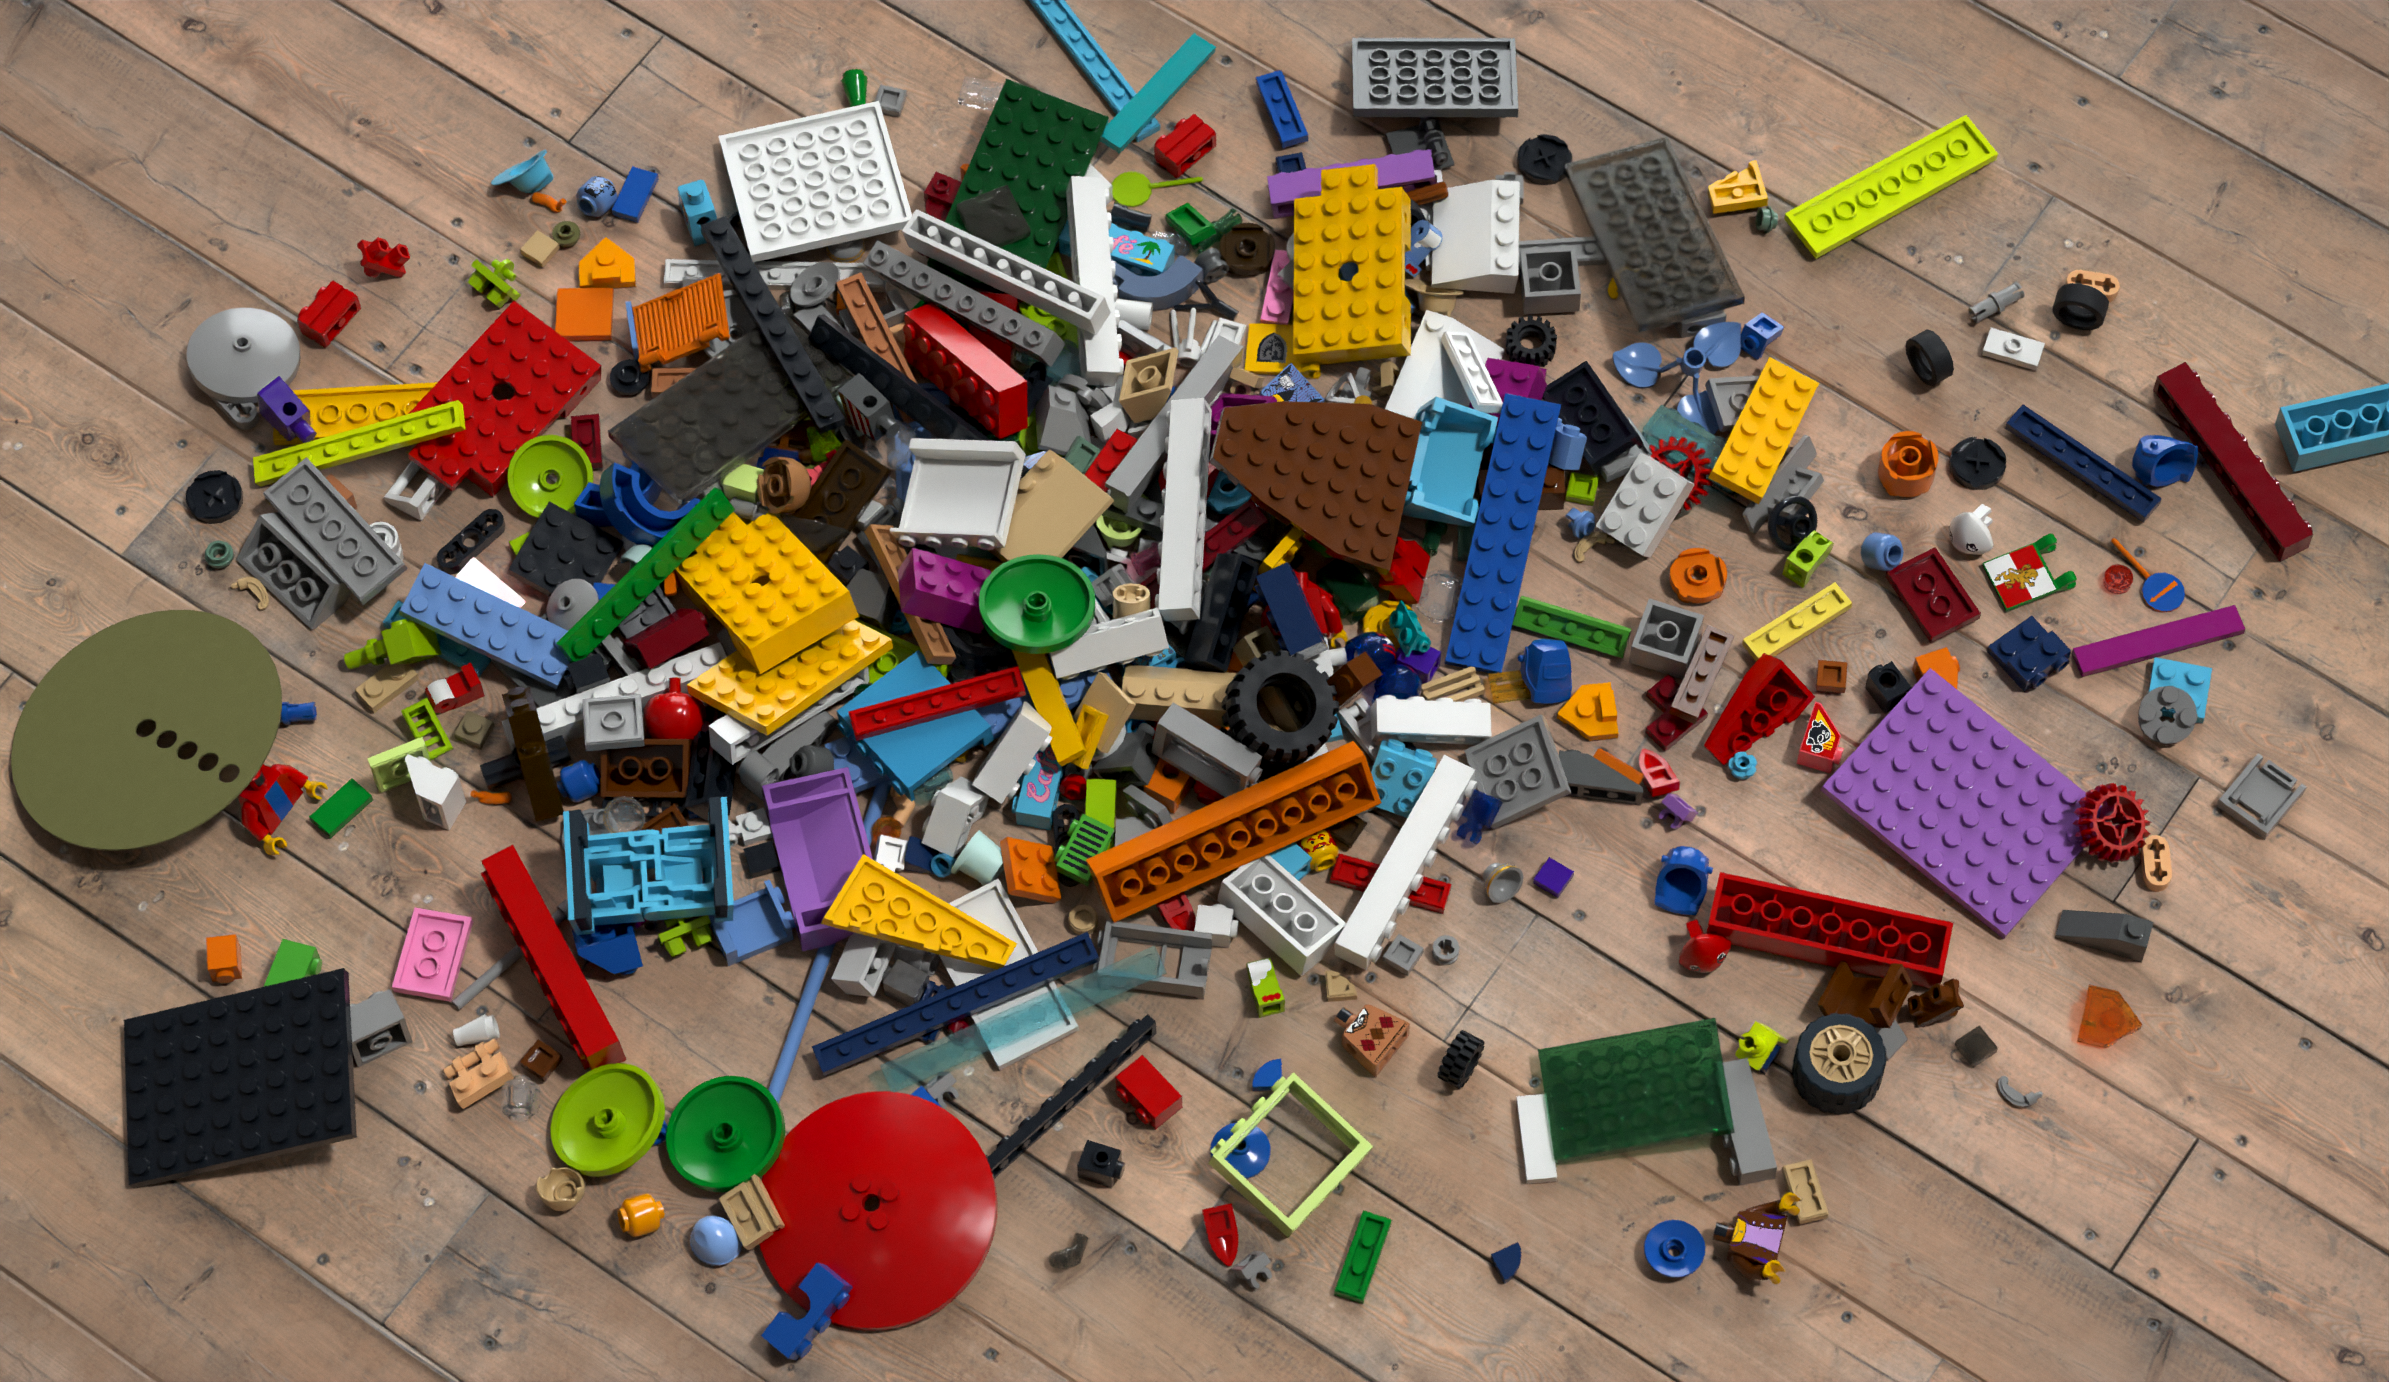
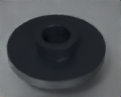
M623 360L612 368L610 382L618 393L635 395L643 391L648 385L649 372H641L640 364L637 360Z

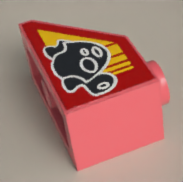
M1819 702L1814 704L1799 750L1797 764L1831 774L1833 764H1840L1844 748L1839 747L1841 735Z

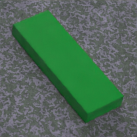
M1363 1210L1334 1295L1361 1304L1364 1303L1389 1233L1392 1219Z

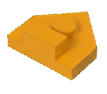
M605 237L579 262L580 288L636 287L634 257Z
M1611 682L1582 685L1557 713V719L1565 724L1568 723L1589 741L1618 738L1617 710Z

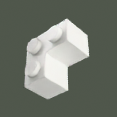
M963 777L948 783L942 790H937L931 801V806L934 807L932 814L928 816L922 828V832L925 833L922 843L954 857L964 849L972 824L983 817L990 796L973 786L972 781Z

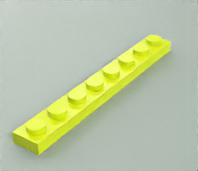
M456 400L253 457L255 483L262 487L277 482L306 457L318 470H323L466 430L463 404Z

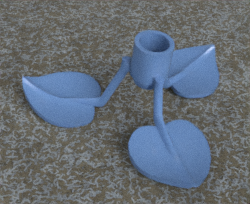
M1720 322L1704 327L1697 333L1693 343L1694 347L1687 349L1683 358L1678 357L1675 361L1664 367H1659L1662 362L1660 352L1656 347L1648 343L1631 344L1622 350L1614 352L1613 362L1619 375L1627 383L1638 388L1652 387L1657 382V373H1664L1680 365L1684 374L1693 377V395H1686L1679 401L1677 406L1678 420L1687 430L1706 438L1712 437L1719 429L1707 390L1700 394L1698 393L1699 373L1702 371L1706 359L1712 366L1719 368L1728 367L1738 359L1741 350V324L1738 322Z

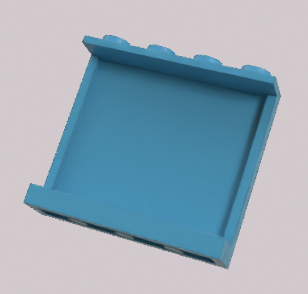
M917 650L838 709L839 723L837 726L846 738L851 736L856 741L848 711L951 683L933 664L927 663L924 655ZM973 709L858 740L855 746L864 757L870 756L874 761L875 769L881 776L887 775L892 780L891 785L900 796L905 794L912 802L915 800L913 791L978 741L985 747L994 738L991 726Z

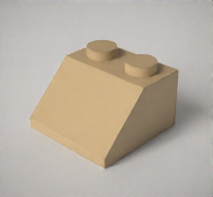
M1176 347L1126 361L1119 402L1134 423L1155 418L1165 406L1171 393L1179 351Z

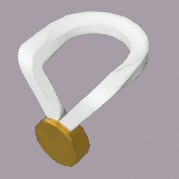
M1350 372L1343 374L1337 380L1325 398L1330 403L1343 402L1372 405V401L1368 396L1359 395L1355 380ZM1345 381H1348L1354 398L1334 397L1340 386Z

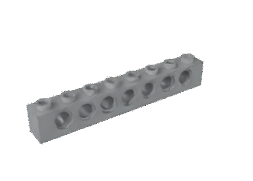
M878 240L863 262L878 278L928 304L933 302L947 314L1049 367H1052L1066 344L1054 331Z

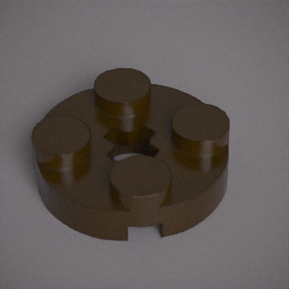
M1237 224L1232 227V231L1228 232L1226 236L1224 234L1221 238V260L1227 263L1229 266L1228 272L1231 274L1243 276L1264 274L1269 270V266L1273 261L1275 254L1274 239L1271 234L1269 236L1267 232L1263 231V227L1258 224ZM1245 245H1250V248L1254 251L1244 253L1241 250L1245 248Z

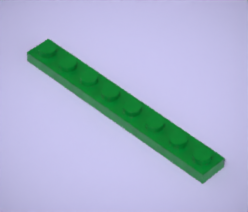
M714 487L556 643L570 663L586 658L735 510L721 489Z

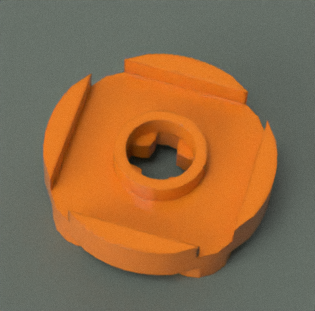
M1690 548L1678 555V558L1670 567L1669 581L1679 600L1684 603H1706L1722 595L1727 580V568L1719 556L1717 558L1715 555L1710 554V550L1705 548ZM1694 571H1699L1701 575H1706L1702 580L1692 578Z

